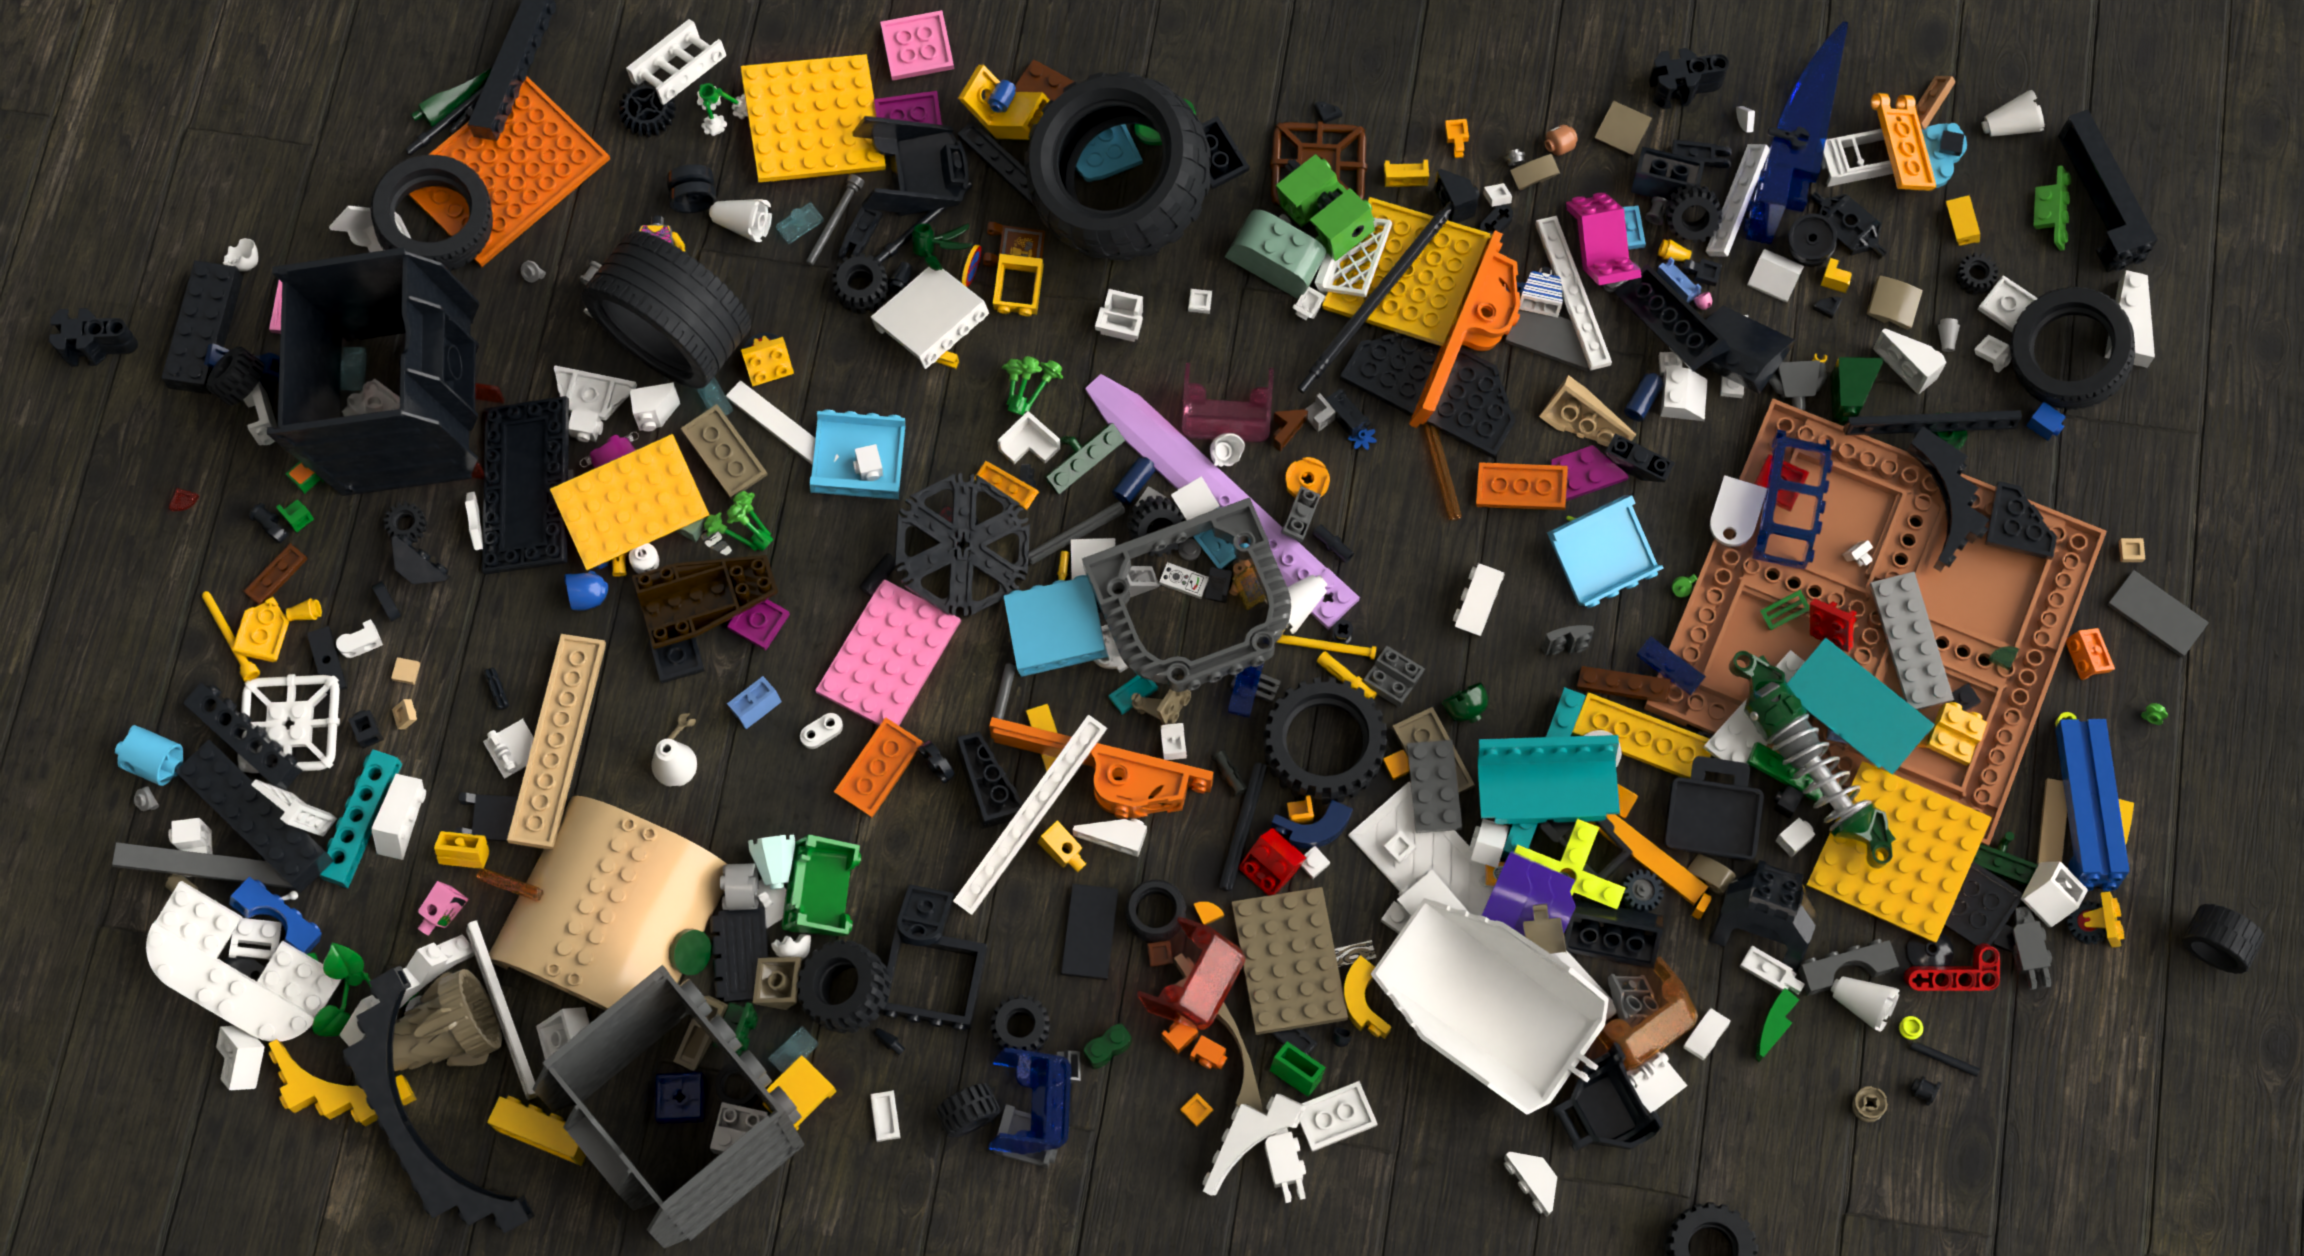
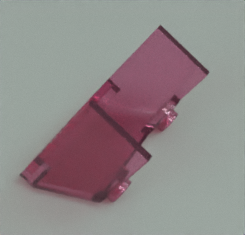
M1186 363L1182 418L1183 433L1189 438L1215 439L1220 434L1233 433L1238 435L1243 441H1265L1270 434L1274 368H1269L1268 387L1253 389L1250 393V402L1207 400L1206 390L1201 384L1189 383L1190 363Z

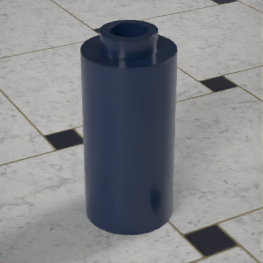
M1645 374L1624 409V413L1629 418L1638 422L1644 420L1664 386L1662 378L1658 374Z
M1138 457L1113 489L1112 494L1123 504L1130 505L1156 471L1153 467L1154 463L1149 458Z

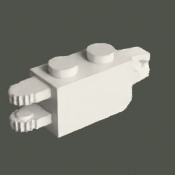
M1285 1128L1270 1135L1264 1147L1274 1188L1282 1187L1285 1202L1288 1203L1291 1202V1193L1288 1185L1296 1183L1297 1194L1300 1200L1305 1199L1302 1180L1306 1170L1303 1160L1299 1161L1297 1152L1300 1151L1298 1138H1293L1292 1132H1288V1129Z

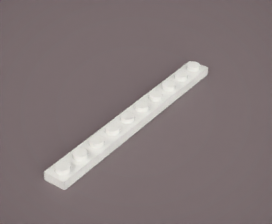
M1090 715L1086 717L954 899L956 904L973 915L1108 728Z

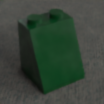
M1838 357L1830 374L1832 422L1845 426L1848 417H1858L1881 368L1883 358Z

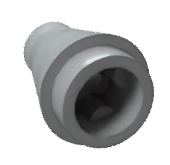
M1941 319L1938 325L1942 351L1944 352L1955 351L1960 328L1957 319Z

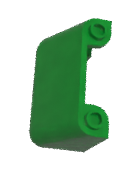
M809 834L795 842L789 882L787 883L782 918L783 930L833 936L849 935L852 930L853 921L850 919L849 914H845L850 871L855 866H858L861 861L860 845Z

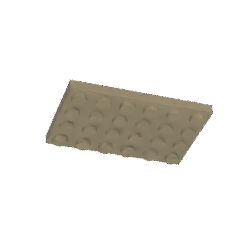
M1319 887L1232 901L1255 1034L1260 1035L1348 1020L1323 888Z

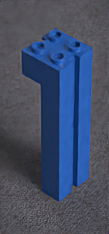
M2079 719L2060 720L2055 728L2074 854L2068 863L2069 871L2088 891H2092L2094 887H2099L2103 891H2114L2118 889L2130 870L2106 719H2088L2084 722H2079Z

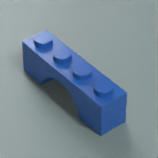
M248 877L230 896L229 905L246 918L264 914L278 919L286 932L284 942L301 952L308 954L320 942L322 933L319 927L313 922L308 923L295 908L290 909L284 904L283 899L279 895L271 894L267 891L261 881Z

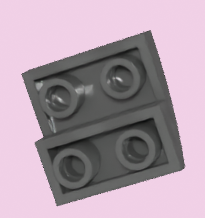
M1576 625L1551 631L1546 634L1541 649L1545 656L1550 653L1553 655L1558 654L1565 649L1564 647H1566L1569 654L1574 651L1577 653L1582 652L1589 647L1594 628L1588 625Z
M1386 646L1364 678L1363 683L1379 696L1400 708L1420 679L1425 668Z

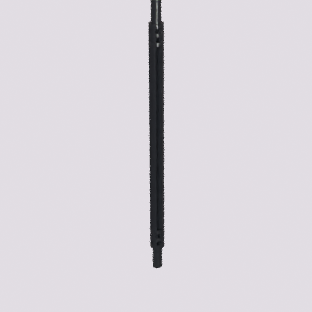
M1451 200L1442 211L1439 210L1308 370L1309 374L1297 387L1299 392L1304 394L1314 380L1320 378L1447 222L1449 214L1453 211Z

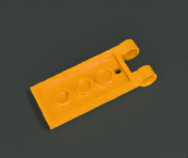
M1875 93L1871 98V107L1873 110H1877L1897 189L1932 191L1937 186L1916 112L1914 97L1911 95H1900L1896 100L1897 109H1891L1888 94Z

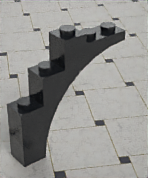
M1922 427L1911 442L1907 452L1917 459L1931 474L1940 489L1945 504L1947 516L1946 539L1942 552L1934 565V568L1941 572L1945 566L1950 568L1957 557L1953 554L1957 549L1962 551L1968 541L1973 544L1977 537L1982 539L1988 530L1985 525L1989 519L1971 507L1978 498L1974 494L1979 487L1960 476L1967 467L1964 462L1968 456L1925 427Z

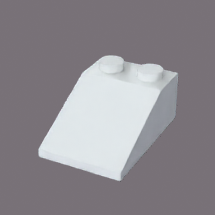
M1888 329L1881 331L1873 348L1918 395L1938 379L1946 364L1944 356L1939 351H1935L1931 346Z

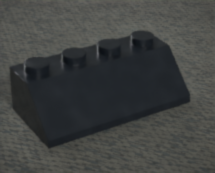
M1573 899L1576 908L1564 935L1566 951L1568 953L1654 969L1663 932V915L1621 907L1614 909L1600 903Z

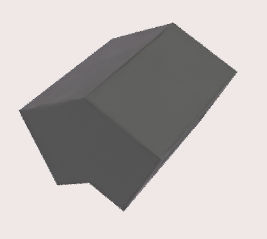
M1070 1050L1057 1052V1083L1081 1081L1080 1052Z

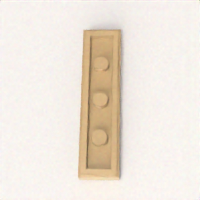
M2047 778L2045 781L2037 854L2038 865L2040 862L2060 861L2062 863L2067 806L2063 781Z

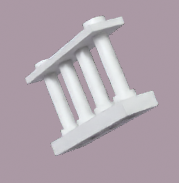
M688 19L626 67L634 85L636 83L639 85L646 80L656 87L660 102L664 105L726 57V53L721 40L718 39L712 45H709L700 39L695 23ZM691 44L703 50L695 58L684 51ZM675 56L687 62L680 70L668 63ZM660 68L672 75L664 82L652 75Z

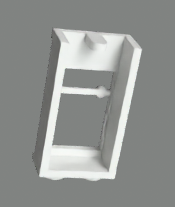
M1882 129L1819 140L1816 152H1822L1824 156L1821 165L1823 169H1828L1829 178L1826 183L1827 187L1893 174L1890 161L1864 166V160L1861 158L1857 146L1884 140ZM1854 146L1858 159L1857 164L1860 167L1849 168L1843 148Z

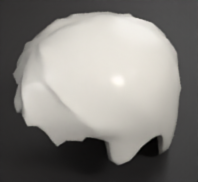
M244 238L239 240L237 247L229 246L228 253L224 256L223 264L236 266L239 271H248L254 268L258 263V251L254 241Z
M1224 433L1212 441L1210 454L1214 466L1222 467L1225 465L1229 467L1240 460L1245 443L1238 435Z
M800 934L795 941L791 937L785 936L783 942L776 939L774 943H771V946L779 957H801L802 961L809 954L811 935Z

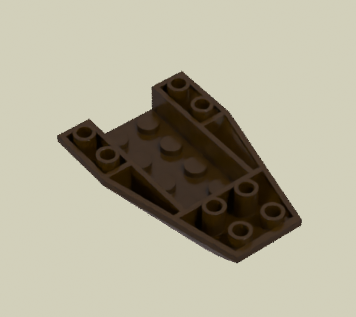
M767 555L674 563L632 576L653 650L697 637L752 609L778 593Z

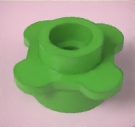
M2151 703L2146 707V711L2142 712L2141 716L2152 724L2162 725L2163 719L2168 717V713L2162 705Z

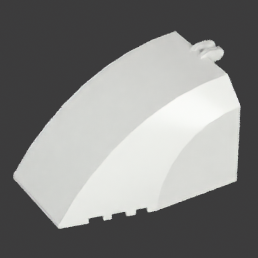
M1424 898L1371 973L1375 981L1391 998L1396 1008L1402 1012L1407 1022L1416 1030L1418 1036L1423 1041L1525 1114H1529L1551 1103L1571 1073L1588 1082L1590 1079L1588 1075L1575 1068L1580 1060L1590 1069L1596 1070L1598 1068V1065L1585 1057L1584 1054L1605 1026L1609 998L1571 967L1503 922L1493 921L1487 917L1470 914L1465 910H1457L1448 905Z

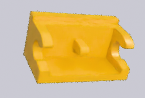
M1428 159L1423 160L1422 164H1390L1389 160H1385V187L1428 186Z
M1970 195L1946 201L1958 245L1980 242V230Z

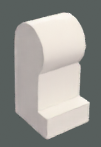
M371 619L363 623L364 629L353 634H343L337 639L336 646L344 657L353 658L383 645L376 626Z

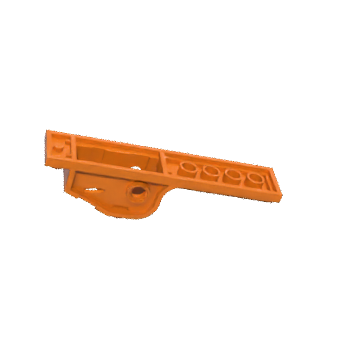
M1496 230L1487 241L1483 255L1479 260L1478 269L1456 321L1452 324L1443 347L1441 346L1418 400L1409 425L1415 428L1420 424L1424 425L1435 411L1461 345L1477 351H1488L1497 345L1504 334L1508 335L1512 326H1515L1519 320L1520 294L1517 292L1516 275H1518L1517 262L1499 253L1502 247L1500 242L1502 233Z
M994 717L991 718L989 725L991 738L994 739L995 743L1056 758L1072 738L1071 736ZM1099 743L1095 745L1082 763L1092 766L1095 770L1094 796L1097 804L1106 812L1115 814L1114 816L1119 819L1146 817L1147 814L1167 811L1168 813L1182 811L1188 787L1192 788L1194 792L1205 793V791H1211L1214 772Z

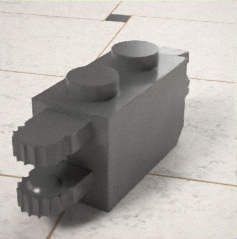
M2028 906L2016 908L2013 912L2015 927L2010 933H2013L2016 943L2012 954L2017 974L2026 975L2030 990L2037 988L2035 972H2040L2044 987H2051L2048 968L2051 966L2052 956L2050 950L2046 949L2045 929L2041 927L2040 921L2034 920Z

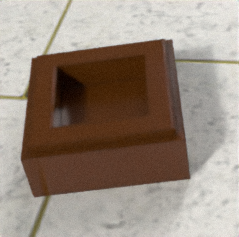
M1170 940L1147 944L1150 967L1173 964Z

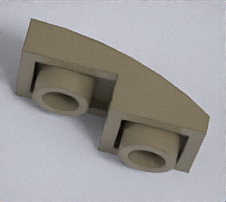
M1552 154L1537 158L1510 170L1520 191L1539 181L1542 183L1560 174Z

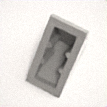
M1131 566L1125 579L1129 584L1130 597L1160 586L1152 566Z

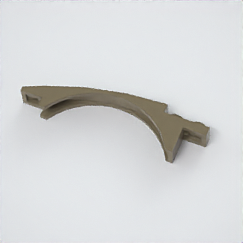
M1182 953L1174 957V964L1184 979L1163 991V998L1167 1003H1183L1203 1009L1223 1023L1235 1039L1243 1062V1084L1235 1103V1108L1237 1106L1240 1107L1241 1104H1247L1263 1112L1251 1060L1233 1017L1216 987L1207 991L1208 985L1203 977H1197L1193 971L1196 968L1189 957L1185 958Z

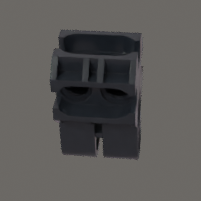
M1682 48L1678 50L1680 59L1670 60L1669 51H1661L1654 60L1649 77L1650 87L1657 86L1655 95L1652 96L1654 104L1662 109L1671 108L1670 99L1679 98L1681 107L1689 106L1695 98V94L1719 90L1723 85L1729 66L1728 58L1723 54L1697 57L1689 49Z
M79 308L78 318L71 319L68 316V309H60L51 317L50 325H55L61 334H50L49 342L71 367L79 366L80 356H87L89 366H97L108 354H129L138 348V340L120 318L96 319L87 308Z

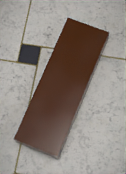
M290 543L243 592L258 605L265 603V600L271 598L306 562L307 557Z

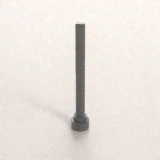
M850 174L846 180L847 189L807 258L806 263L813 266L853 194L860 191L865 184L864 180L859 176Z

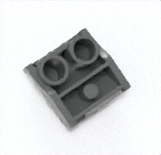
M1611 974L1608 977L1613 1004L1623 1029H1641L1653 1024L1658 1019L1656 1014L1658 1004L1654 1000V993L1644 975L1635 977Z

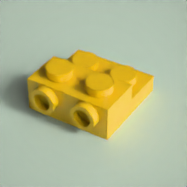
M1945 703L1939 708L1934 722L1935 725L1930 733L1926 747L1968 766L1977 744L1981 742L1987 722L1982 720V715L1977 712L1967 713L1963 711L1962 706L1958 703Z

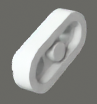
M834 713L822 716L802 729L800 733L802 744L808 749L820 747L841 733L843 729L842 720ZM829 721L835 722L832 727L827 726ZM809 733H815V737L812 739L807 736Z

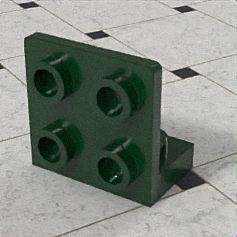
M749 1002L746 1003L745 1007L730 1003L724 1016V1021L733 1030L736 1038L742 1045L735 1052L738 1056L741 1055L742 1051L747 1050L750 1042L748 1035L751 1029H755L758 1022L757 1012L752 1003ZM714 1043L713 1047L719 1049Z

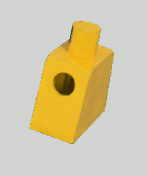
M1058 820L1037 842L1063 868L1069 863L1078 873L1087 864L1078 854L1082 847ZM1062 848H1067L1070 853H1064Z

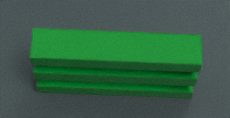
M1800 589L1760 610L1770 630H1773L1809 611L1810 606ZM1799 596L1800 600L1770 616L1767 615L1766 612ZM1801 604L1804 605V608L1772 624V619Z

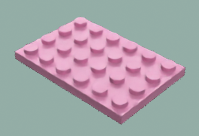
M884 579L818 685L816 693L880 726L885 717L900 725L959 626L961 619L955 615L951 616L950 613L948 615L924 599Z

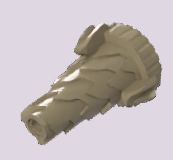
M462 969L455 973L446 972L442 974L420 998V1002L423 1004L406 1011L404 1017L396 1020L393 1041L394 1071H402L408 1068L415 1069L429 1062L434 1064L447 1059L446 1063L449 1067L480 1065L487 1062L489 1053L501 1047V1026L491 999L480 981L469 970Z

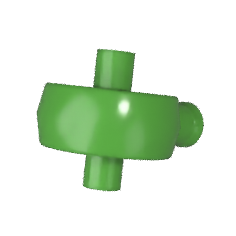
M1692 574L1689 578L1684 576L1677 577L1671 586L1673 593L1678 597H1687L1692 592V583L1698 580L1697 576Z

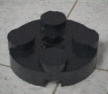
M930 740L917 747L921 756L924 759L927 758L926 765L933 774L937 772L936 775L943 784L954 777L955 773L945 758H942L939 754L940 751Z

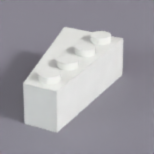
M2126 270L2119 281L2115 301L2121 306V309H2124L2133 327L2135 337L2134 365L2148 368L2155 358L2148 275ZM2108 336L2104 357L2109 359L2112 349L2110 336Z

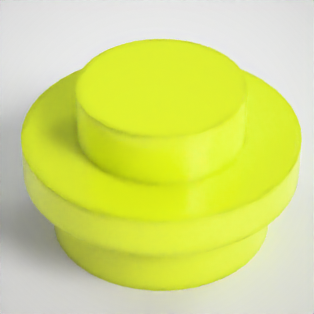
M1908 1016L1900 1022L1899 1030L1904 1038L1914 1040L1921 1036L1923 1024L1918 1018Z

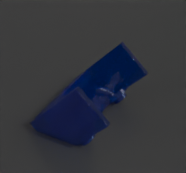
M1004 1047L993 1060V1064L1016 1068L1015 1077L1017 1082L1023 1087L1033 1088L1031 1130H1021L1015 1135L999 1133L989 1144V1149L1017 1154H1030L1062 1147L1067 1142L1069 1136L1071 1064L1069 1060L1063 1056Z

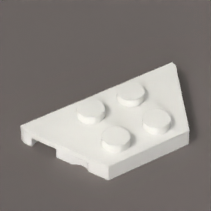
M554 366L560 397L567 396L569 398V413H572V409L598 413L600 419L606 421L630 395V390L637 387L634 381Z

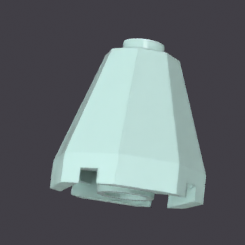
M786 835L759 838L757 839V844H753V840L748 841L749 852L765 886H770L771 890L784 888V884L789 882L795 849L794 835H790L789 840H786Z

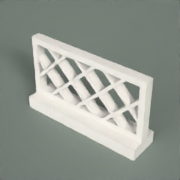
M1374 218V227L1384 226L1383 231L1377 235H1374L1372 232V238L1363 243H1358V246L1349 250L1336 262L1326 253L1315 280V285L1320 293L1327 295L1329 291L1361 297L1367 296L1392 226L1391 220ZM1376 242L1378 245L1376 250L1368 254L1365 248ZM1363 250L1366 256L1354 261L1352 255ZM1349 257L1352 264L1341 269V261ZM1369 260L1371 263L1370 268L1361 272L1358 266ZM1356 268L1359 274L1348 280L1345 274ZM1343 276L1346 282L1339 286H1334V280ZM1363 279L1364 284L1362 290L1354 289L1351 286L1355 282Z
M256 779L251 784L285 811L280 819L288 825L324 837L337 820L331 813L307 805L291 792Z

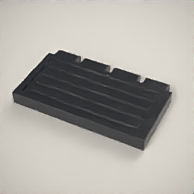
M762 906L752 910L718 911V916L710 917L711 933H720V936L711 937L712 956H721L720 959H713L714 979L723 978V981L714 982L715 999H724L725 1003L753 1001L758 958H769L765 907Z

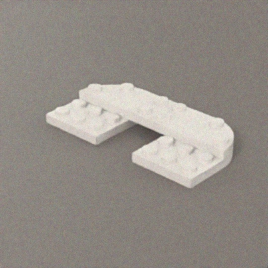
M180 881L157 920L152 924L147 936V957L155 975L170 988L261 1040L274 1041L278 1039L279 1041H286L301 1035L313 1024L315 1015L327 1005L342 979L328 977L324 973L322 963L284 941L278 946L257 982L217 959L242 916Z

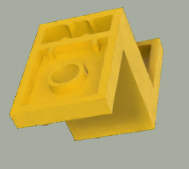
M978 65L958 99L996 139L1029 140L1028 136L1033 124H1038L1043 115L1041 110L1050 100L1043 92H1016L1006 112H994L988 104V99L996 84L1000 83V81L984 65ZM983 90L985 91V99H984V100L982 99V96H981Z

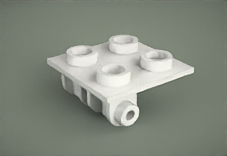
M523 719L498 733L493 730L487 734L488 738L483 743L504 779L527 766L534 737Z
M1658 1049L1627 1071L1629 1080L1643 1105L1650 1113L1657 1110L1687 1086L1667 1062L1669 1060L1668 1056L1664 1052L1660 1053Z

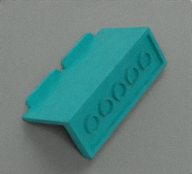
M1827 638L1820 643L1787 683L1795 696L1801 700V704L1806 711L1877 768L1882 766L1892 775L1935 725Z
M1618 735L1479 739L1477 767L1481 818H1495L1496 824L1544 823L1549 819H1554V822H1576L1577 819L1584 822L1603 821L1608 814H1620L1616 772V756L1619 746Z

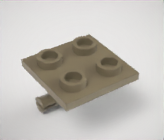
M1178 675L1176 680H1181L1184 676ZM1169 689L1164 699L1144 698L1140 694L1134 693L1131 696L1132 706L1140 714L1146 712L1160 719L1163 725L1175 724L1180 710L1189 703L1191 692L1189 690L1175 692Z

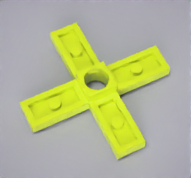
M1577 819L1560 861L1516 845L1514 852L1555 871L1560 872L1565 868L1571 869L1575 875V882L1570 891L1571 895L1577 893L1618 909L1625 887L1582 871L1599 827Z

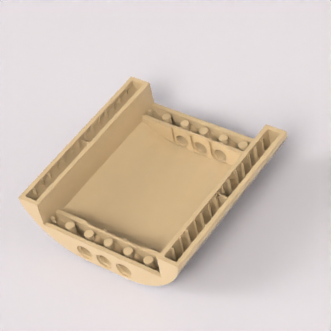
M573 796L563 812L554 848L552 850H543L489 952L491 962L506 970L508 967H511L603 1010L610 1008L662 964L676 983H678L682 973H679L671 965L669 959L670 946L672 943L674 944L676 935L685 929L693 928L704 932L725 891L720 888V876H723V865H727V863L699 845L629 812L592 798Z

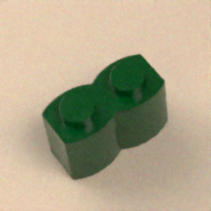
M1116 1024L1110 1027L1103 1037L1093 1039L1086 1045L1084 1057L1093 1069L1101 1068L1111 1060L1112 1056L1122 1054L1130 1047L1132 1043L1131 1035L1123 1024Z

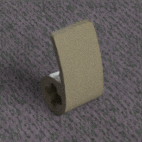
M1701 854L1696 856L1687 869L1694 876L1704 880L1706 885L1709 886L1708 888L1718 895H1723L1729 883L1733 882L1736 877L1734 872L1726 866Z

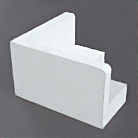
M1029 411L997 441L998 450L1013 464L1029 450L1044 463H1047L1060 450V439Z
M220 1026L216 1048L225 1058L221 1074L222 1082L229 1090L255 1089L264 1052L263 1044L258 1038L237 1026Z

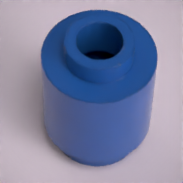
M1001 80L1000 83L996 84L988 99V104L994 112L1001 113L1007 111L1016 94L1015 85L1007 80Z

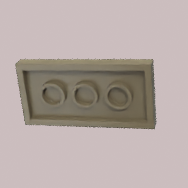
M717 404L681 428L685 437L730 499H733L739 492L745 491L767 476L766 470Z
M1433 707L1392 726L1406 755L1407 743L1450 740ZM1453 745L1458 794L1474 788L1475 784Z

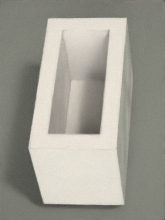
M1483 819L1481 827L1476 826L1469 850L1473 851L1471 860L1498 868L1509 826Z

